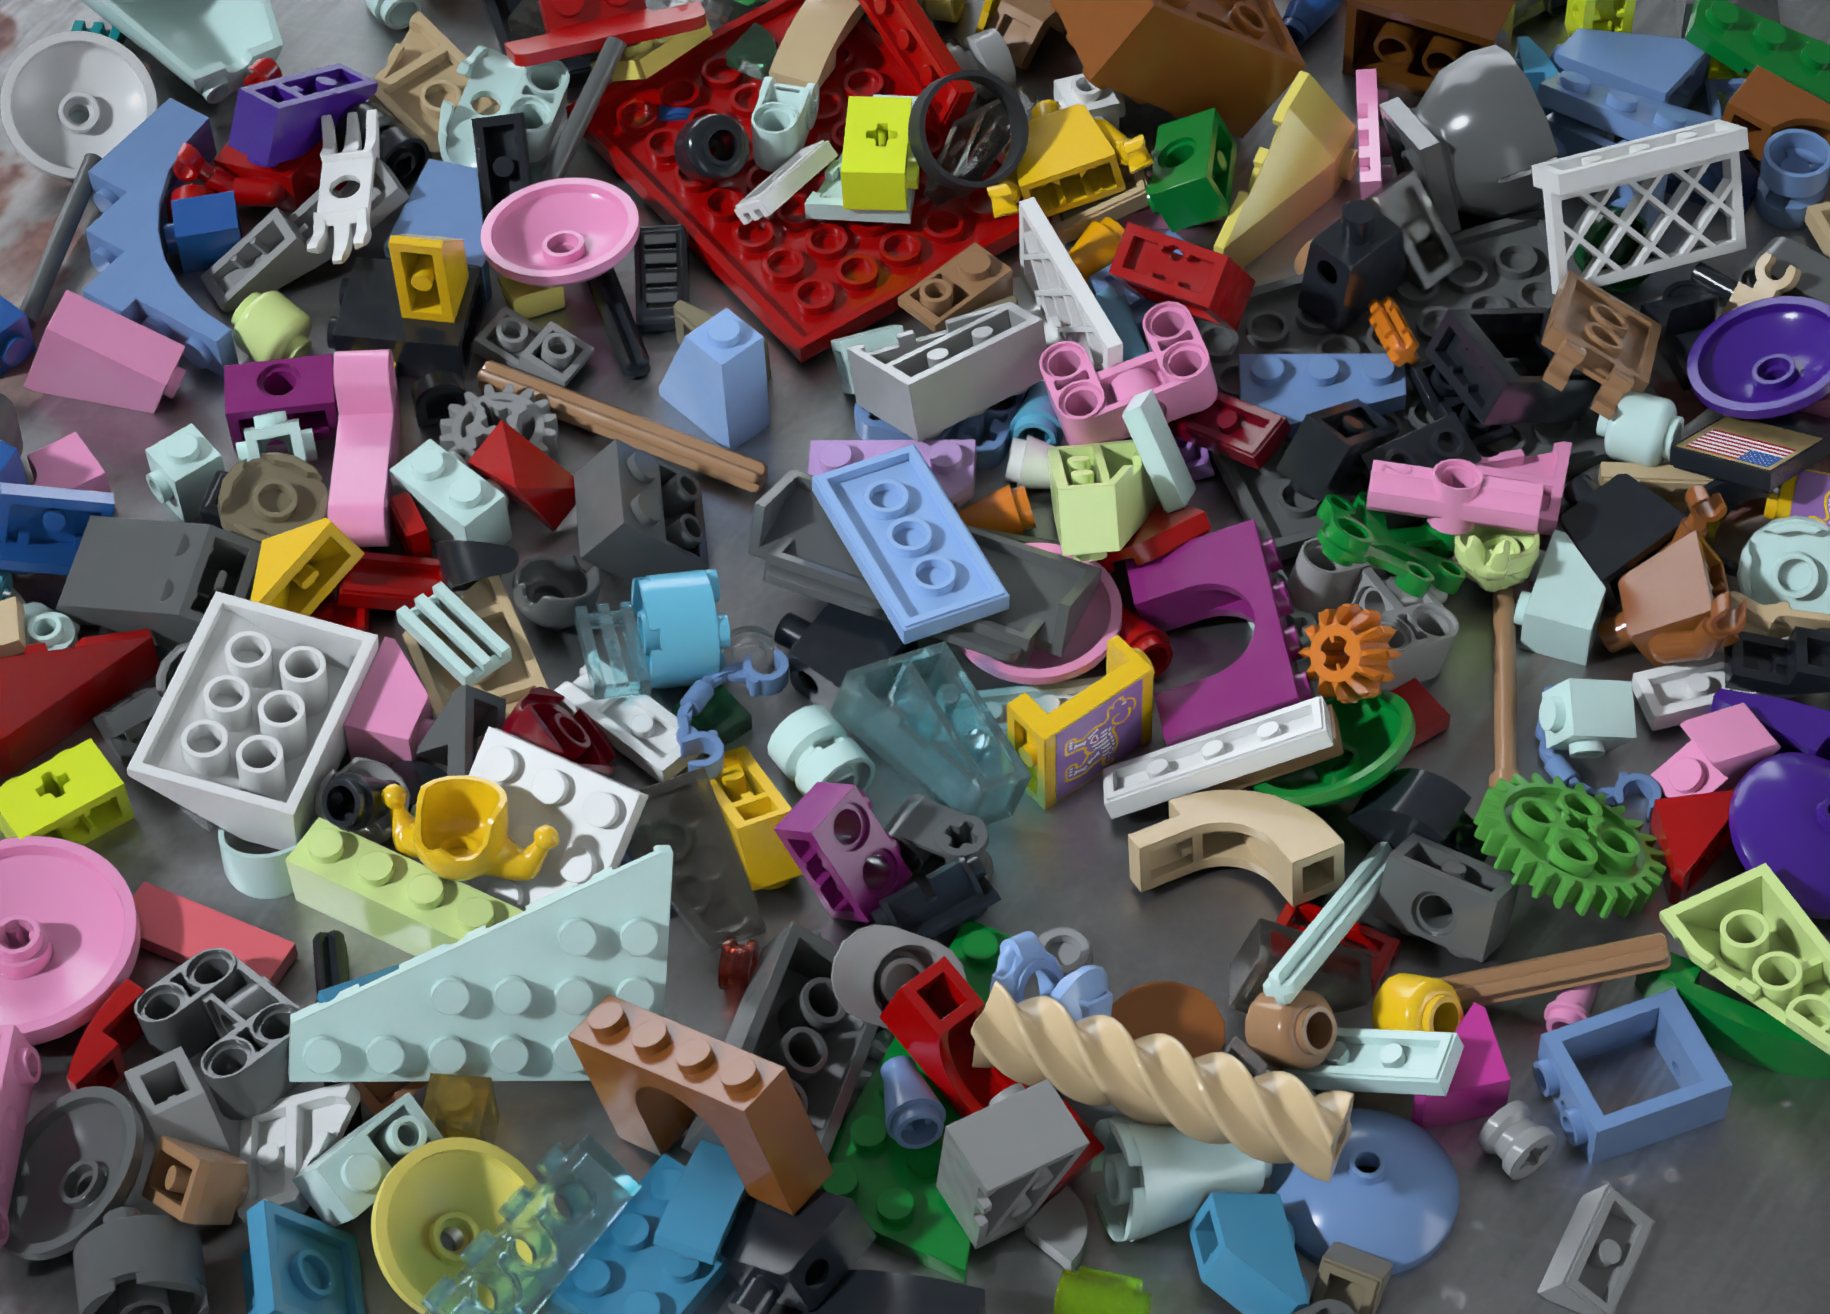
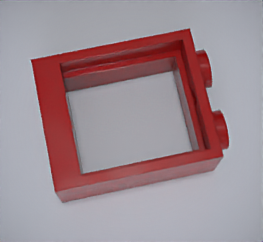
M1127 222L1108 274L1141 299L1156 304L1167 301L1178 302L1185 305L1193 317L1236 332L1256 282L1227 255ZM1179 249L1183 255L1175 253L1173 251Z

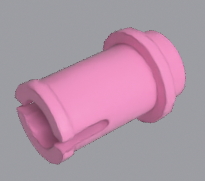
M1604 981L1559 990L1556 999L1548 1003L1544 1011L1547 1031L1549 1032L1591 1017L1590 1011L1598 990Z

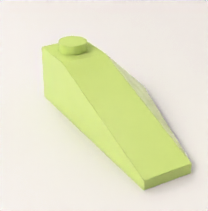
M1766 863L1659 912L1661 922L1693 963L1830 1055V943Z

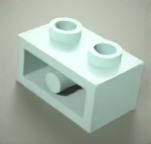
M429 439L389 469L394 496L409 491L428 529L429 537L435 542L465 540L504 545L513 538L507 507L509 505L507 494L496 481L492 479L485 480L471 470L466 461L455 451L447 452Z

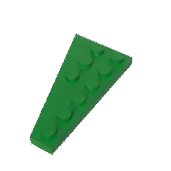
M972 921L963 924L949 949L953 951L962 963L967 983L985 1003V1008L990 995L992 975L997 969L1000 945L1003 940L1012 936ZM895 1037L838 1130L828 1156L834 1172L818 1189L851 1198L877 1236L873 1241L874 1244L966 1283L971 1241L936 1187L945 1127L962 1119V1117L917 1064L919 1072L945 1108L946 1119L943 1123V1133L937 1141L920 1149L904 1148L888 1135L885 1128L884 1087L880 1070L882 1065L893 1057L909 1056L912 1058Z

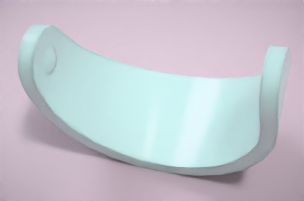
M318 817L311 819V826L318 819ZM218 829V841L224 872L229 882L238 891L258 899H277L294 893L285 859L297 844L268 854L243 853L229 846L226 830Z

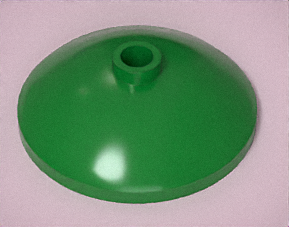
M1381 690V694L1374 698H1361L1357 703H1342L1341 700H1337V697L1326 698L1323 696L1327 706L1332 704L1339 720L1344 754L1253 785V790L1275 795L1307 809L1343 803L1364 794L1384 780L1399 766L1412 745L1416 733V722L1408 703L1399 695L1385 690Z

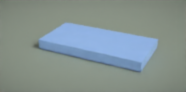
M915 444L812 477V491L903 644L1009 609L1010 595Z

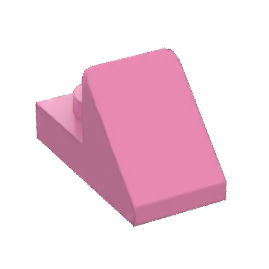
M1741 703L1682 722L1680 726L1690 737L1691 741L1649 776L1658 782L1661 791L1667 798L1732 790L1752 767L1772 756L1781 746L1745 703Z

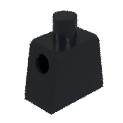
M1356 199L1347 202L1343 206L1342 217L1315 236L1310 243L1298 307L1338 335L1369 311L1368 304L1372 299L1375 298L1381 301L1407 281L1404 235L1400 226L1375 210L1374 206L1365 200Z
M1583 474L1572 479L1565 487L1563 498L1572 508L1567 510L1560 520L1568 537L1605 586L1604 603L1610 610H1613L1621 604L1618 586L1620 578L1653 557L1670 543L1681 520L1686 516L1628 474H1617L1601 487L1589 475Z
M831 603L827 604L812 623L791 612L787 613L779 622L774 635L775 643L790 650L788 654L790 681L795 690L814 704L825 706L837 721L857 734H860L919 662L918 640L903 644L890 622Z
M817 1189L793 1216L748 1195L721 1249V1260L741 1286L728 1307L733 1314H769L775 1303L805 1312L814 1310L871 1246L877 1236L851 1198Z

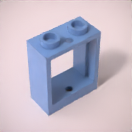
M1675 988L1541 1034L1537 1061L1533 1062L1532 1065L1533 1075L1539 1090L1545 1097L1552 1096L1560 1110V1121L1567 1140L1572 1146L1579 1145L1591 1166L1724 1119L1732 1090L1731 1081ZM1650 1036L1680 1089L1604 1115L1574 1063Z

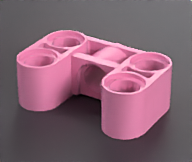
M1167 301L1150 308L1142 322L1150 352L1099 372H1095L1084 347L1074 341L1057 342L1049 346L1042 353L1039 360L1041 374L1050 402L1069 445L1121 441L1131 437L1122 417L1123 412L1134 395L1153 389L1167 423L1189 414L1202 412L1215 402L1218 388L1209 353L1195 321L1185 305Z

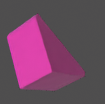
M1475 1002L1454 1032L1458 1034L1464 1048L1447 1095H1414L1411 1121L1424 1129L1489 1117L1507 1105L1511 1079L1486 1008Z

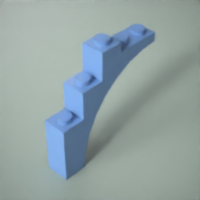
M169 98L88 171L94 194L93 201L103 214L85 229L91 252L90 259L100 274L82 289L84 298L185 345L186 347L182 355L190 363L201 369L207 368L224 377V365L239 364L232 331L229 327L202 310L179 286L167 264L168 246L164 223H169L167 216L168 196L175 189L192 184V182L180 180L174 173L173 165L182 144L188 143L195 147L208 164L217 155L209 117Z

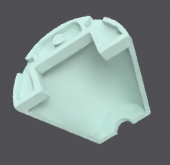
M80 0L194 90L203 95L208 103L212 104L223 101L231 93L238 91L241 87H245L244 78L253 72L247 68L261 58L268 57L276 61L283 48L282 38L270 0Z

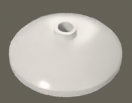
M67 31L36 41L16 58L9 68L2 85L0 110L6 135L12 146L26 162L49 176L61 180L74 181L84 156L87 153L99 155L101 158L106 156L157 110V98L154 84L147 69L139 58L124 45L97 33ZM74 111H83L89 118L86 122L77 124L71 121L69 116Z

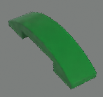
M1670 952L1671 966L1666 969L1636 975L1635 986L1645 998L1675 988L1711 1048L1737 1060L1774 1072L1804 1078L1830 1080V1055L1767 1012L1700 986L1702 968L1690 959Z

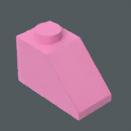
M384 637L343 727L350 760L355 757H365L384 763L392 769V762H421L423 757L417 756L416 751L435 720H433L429 695L397 641Z

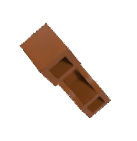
M1758 65L1727 102L1721 119L1747 128L1749 149L1742 150V152L1759 161L1762 159L1763 148L1768 138L1779 131L1787 129H1805L1817 133L1830 145V104Z

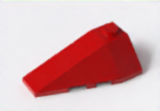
M142 629L83 637L72 648L48 651L45 643L26 645L24 654L0 657V778L17 772L90 721L89 718L120 701L155 677L160 663L150 630Z

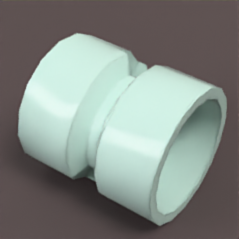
M813 704L802 707L790 714L778 725L768 743V755L791 781L795 782L796 788L803 797L817 782L856 785L857 788L865 793L875 775V764L852 738L847 737V731L823 705Z

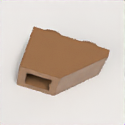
M974 242L898 297V305L933 332L947 330L945 320L964 315L969 311L1013 296V269Z

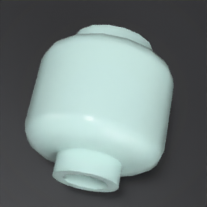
M1630 390L1628 394L1625 393L1617 405L1616 412L1610 420L1599 415L1596 433L1604 437L1605 451L1610 458L1621 462L1653 467L1661 464L1664 459L1670 460L1671 446L1681 441L1684 418L1677 416L1676 406L1672 400Z

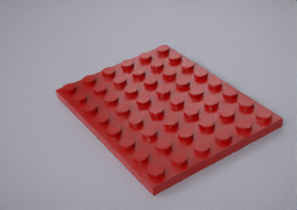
M772 0L713 30L712 36L649 78L614 81L609 84L583 138L668 225H684L686 227L688 246L802 363L831 347L830 340L853 335L900 309L898 297L974 242L994 256L1019 243V213L995 218L987 187L969 191L950 189L932 180L919 166L918 189H915L910 224L806 219L804 204L812 191L817 192L823 184L828 164L770 216H763L759 220H752L744 225L734 212L735 205L773 173L761 169L754 161L752 113L759 99L762 82L766 76H769V70L780 44L796 14L806 1ZM861 18L836 50V67L819 88L817 118L813 128L808 133L803 148L822 140L824 142L828 140L838 154L835 158L838 160L843 152L849 96L873 97L874 94L919 96L884 40ZM576 102L566 106L567 120ZM661 105L694 109L689 114L687 120L665 122L659 120L658 107ZM927 110L925 119L927 143L932 155L942 168L957 178L976 182L988 179L999 170L1005 155L964 116L957 129L941 130L929 110ZM721 113L732 117L743 126L749 138L750 153L746 165L738 175L716 184H701L690 180L680 170L675 160L674 144L678 132L687 122L706 114ZM1054 215L1046 217L1051 225V220Z

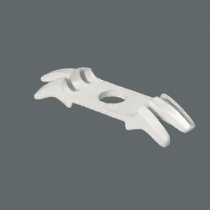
M377 109L367 110L366 140L363 150L357 112L348 113L345 144L341 153H338L332 116L322 115L323 148L320 152V157L322 160L317 212L313 213V236L307 244V252L321 254L327 250L331 243L328 226H334L333 264L344 263L348 259L353 245L355 250L367 245L372 236L370 211L376 157L380 159ZM352 180L360 183L359 190L350 197L337 198L332 195L333 189L341 182ZM352 223H357L356 233L353 238Z

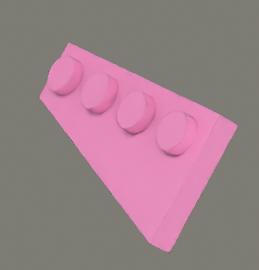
M1376 68L1356 70L1361 200L1371 203L1375 210L1395 223L1394 200L1384 201L1383 196L1394 194L1392 163H1382V157H1392L1385 127L1380 126V121L1383 119L1379 104L1389 101L1388 89H1378Z

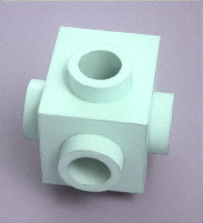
M286 411L254 416L255 427L245 428V441L236 443L239 462L246 458L247 462L260 458L261 453H267L266 447L273 440L283 441L288 447L287 454L297 456L307 463L318 460L312 428L301 430L299 418L287 420Z

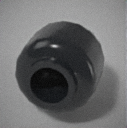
M721 113L706 114L687 122L678 132L674 144L675 160L680 170L690 180L701 184L723 182L738 175L746 165L750 153L749 138L743 126L734 118Z

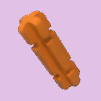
M1386 296L1381 301L1375 298L1372 299L1368 304L1371 312L1368 320L1387 352L1390 361L1397 367H1401L1406 362L1414 365L1420 358L1416 351L1419 343L1412 334L1413 332L1396 301L1389 296Z

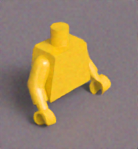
M1048 99L1037 103L1032 109V120L1028 121V144L1021 162L998 185L987 187L989 197H991L995 218L1018 214L1019 208L1016 204L1022 196L1024 200L1034 197L1045 216L1049 217L1127 190L1119 164L1128 165L1130 175L1154 164V161L1145 146L1146 141L1143 134L1128 139L1106 119H1094L1085 105L1076 104L1062 109L1059 102ZM1009 150L1005 154L1004 161L1008 155Z

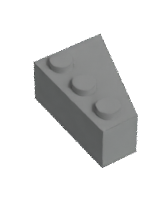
M1049 1079L1027 1089L1024 1088L1022 1083L1011 1085L992 1098L989 1102L990 1106L945 1127L936 1187L975 1249L1025 1226L1090 1143Z

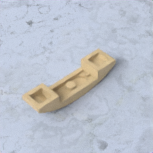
M806 0L780 44L769 70V76L775 77L778 83L806 87L809 82L817 83L820 88L836 67V50L863 15H867L859 1Z

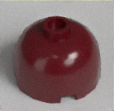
M544 687L532 688L515 705L506 718L502 730L606 777H609L616 768V766H608L616 756L604 732L581 708L572 716L567 710L559 706L565 697L556 691Z

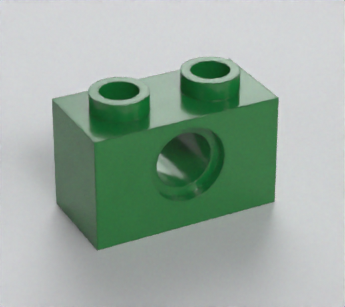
M1216 108L1158 126L1156 146L1151 152L1154 164H1152L1150 184L1146 187V196L1151 210L1156 215L1161 214L1171 232L1217 219L1230 213L1238 145Z

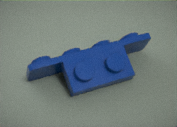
M0 482V569L17 575L46 573L68 577L90 515L113 517L114 493Z

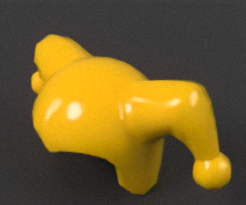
M457 775L445 776L427 782L420 788L415 818L405 806L407 792L401 785L395 783L387 785L381 793V801L389 809L391 831L396 851L405 857L419 858L432 873L447 880L468 881L482 875H490L512 881L533 879L540 872L548 851L555 848L560 841L558 831L554 827L543 825L535 830V841L527 848L515 843L508 835L509 817L506 792L497 783L484 778Z

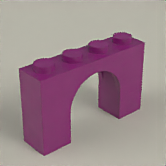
M1254 519L1191 539L1181 544L1177 549L1137 566L1134 559L1125 561L1134 605L1140 617L1163 632L1215 616H1235L1255 624L1254 633L1247 649L1231 666L1210 677L1154 694L1164 741L1168 747L1316 697L1306 670L1299 672L1297 660L1304 658L1298 654L1303 649V644L1296 626L1288 627L1285 616L1293 614L1294 608L1284 580L1276 581L1274 572L1283 569L1278 547L1273 537L1263 539Z

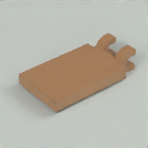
M1569 270L1557 288L1541 345L1555 352L1542 380L1562 392L1568 383L1570 374L1576 368L1602 384L1590 409L1610 420L1625 393L1628 394L1630 390L1643 393L1648 386L1662 325Z

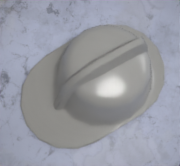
M873 924L856 930L843 941L833 959L831 982L834 995L846 1012L859 1020L888 1029L879 1016L900 987L940 958L945 956L965 980L966 976L962 963L953 951L939 942L894 926Z

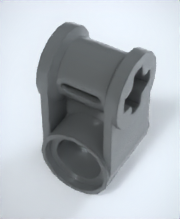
M916 793L910 794L905 798L884 828V831L891 835L898 843L901 850L900 856L911 872L926 877L927 874L953 861L960 855L967 859L976 854L987 875L984 877L988 882L992 878L994 873L993 861L986 851L989 843L988 828L983 820L974 815L954 810L937 803L925 795Z

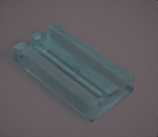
M631 601L620 602V610L610 611L609 603L597 604V613H588L586 606L575 607V625L594 700L651 694L652 679ZM615 627H622L635 682L628 681ZM601 628L615 684L606 685L592 629Z

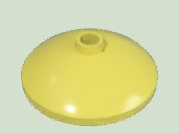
M449 1137L428 1142L403 1157L389 1171L378 1190L373 1205L371 1234L379 1267L398 1296L420 1314H513L536 1294L549 1271L554 1251V1225L546 1196L535 1177L517 1158L486 1141L466 1137ZM442 1232L449 1234L455 1242L454 1251H449L443 1247L440 1240Z

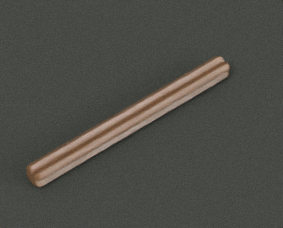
M486 361L478 372V387L482 391H484L485 385L491 384L495 393L503 392L504 387L508 383L513 384L514 392L517 395L531 388L534 390L535 401L547 399L550 405V412L556 414L559 420L612 440L617 438L638 450H643L659 458L749 492H760L768 479V465L765 462L496 361Z

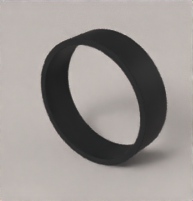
M963 70L937 79L920 93L910 113L908 136L913 156L921 169L932 180L950 189L969 191L996 184L1008 177L1017 168L1026 151L1029 126L1026 111L1020 98L1005 81L985 71ZM953 80L973 81L986 87L1001 101L1009 117L1011 144L1008 155L999 170L984 181H967L953 176L936 161L927 143L925 119L929 104L934 95L945 84Z

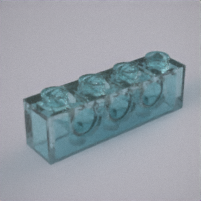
M589 1133L570 1146H567L562 1140L559 1141L535 1167L542 1176L532 1188L529 1189L523 1184L500 1207L498 1213L504 1220L492 1234L487 1229L483 1230L464 1249L460 1258L466 1265L457 1276L452 1279L448 1274L445 1275L423 1297L420 1303L427 1309L424 1314H536L643 1185ZM554 1195L561 1197L568 1205L569 1219L557 1211L554 1204ZM516 1239L525 1242L530 1248L532 1264L524 1261L518 1254ZM478 1284L484 1285L492 1293L495 1303L494 1310L486 1307L479 1299Z

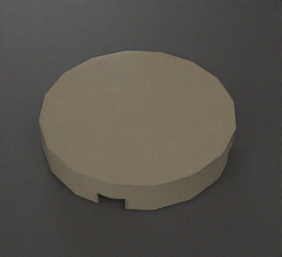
M279 452L261 453L260 458L252 459L248 462L246 458L236 463L223 478L218 497V512L221 526L226 531L262 543V540L327 518L329 490L327 492V488L322 482L323 477L317 469L301 458Z

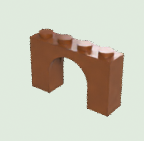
M610 994L568 1035L619 1138L662 1156L690 1127L696 1113L708 1124L723 1143L748 1195L793 1216L834 1172L785 1067Z

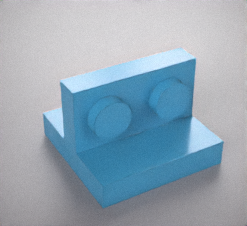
M266 1199L261 1200L246 1210L250 1248L241 1253L246 1314H366L356 1235Z

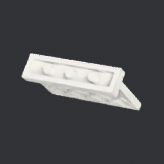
M1717 119L1531 165L1533 186L1543 189L1552 294L1556 295L1559 284L1568 272L1567 261L1578 245L1593 256L1581 277L1598 287L1746 249L1739 151L1749 149L1747 128ZM1722 161L1723 179L1712 194L1699 184L1698 181L1710 163ZM1690 169L1688 173H1685L1683 170ZM1673 173L1682 182L1667 205H1664L1652 195V192L1664 175ZM1644 180L1641 186L1638 183H1636L1638 181ZM1626 185L1635 192V195L1621 216L1618 217L1604 205L1616 187ZM1692 190H1694L1707 200V203L1693 224L1690 225L1678 216L1677 213ZM1597 192L1594 198L1590 195V193ZM1579 197L1588 204V207L1574 228L1571 229L1563 223L1561 201ZM1647 201L1661 214L1647 235L1643 237L1630 225ZM1719 210L1726 216L1728 238L1711 242L1702 233ZM1600 213L1612 222L1614 226L1599 249H1596L1583 237ZM1673 222L1684 230L1686 234L1674 252L1665 254L1656 247V244L1670 223ZM1626 233L1640 245L1627 264L1618 266L1609 257ZM1697 241L1701 244L1698 246H1694ZM1650 253L1655 256V257L1648 258V256L1650 255ZM1604 265L1608 267V269L1601 270Z
M1032 197L1019 201L1020 276L1013 278V295L1018 299V306L1043 320L1047 348L1057 342L1074 341L1082 345L1087 351L1095 372L1122 363L1123 342L1036 199Z

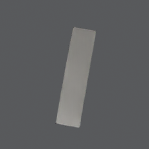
M376 157L370 211L371 230L410 198L390 167L378 157ZM351 180L340 191L334 188L332 195L337 198L350 197L359 190L360 183ZM319 190L289 217L276 207L200 277L221 310L228 313L237 309L241 302L254 292L263 294L268 291H276L332 258L334 226H328L331 243L327 250L321 254L307 252V244L313 236V213L317 212ZM352 223L353 238L356 233L357 223Z

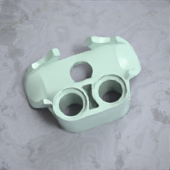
M481 45L477 46L467 59L460 62L456 73L469 77V80L455 112L454 103L444 100L441 105L438 141L443 162L477 168L471 119L521 112L524 113L530 163L543 159L551 147L564 115L570 78L568 68L560 60L520 67L516 66L506 55L494 49ZM488 97L496 100L501 109L497 113L487 116L477 113L471 104L477 98Z

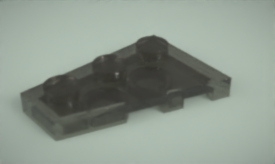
M701 767L637 790L649 796L626 853L634 861L653 852V847L656 845L671 846L673 866L670 906L705 948L712 953L766 933L765 922L705 768Z

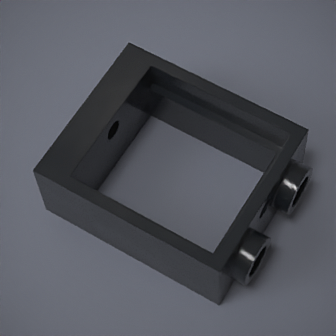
M1546 307L1448 309L1424 351L1482 425L1580 421L1602 385L1576 368L1570 374L1568 383L1562 392L1542 380L1555 352L1541 345L1550 315ZM1506 358H1518L1532 376L1520 377L1507 362Z

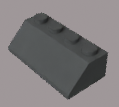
M792 922L762 949L725 1043L786 1068L828 1158L878 1026L859 1020L846 1012L834 995L831 972L833 959L839 947ZM695 1113L681 1148L693 1154L701 1139L724 1147L715 1132Z

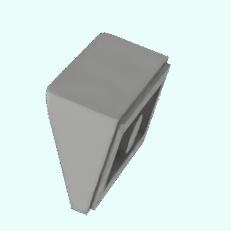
M1609 1184L1585 1193L1577 1204L1537 1293L1553 1303L1580 1314H1614L1655 1220Z

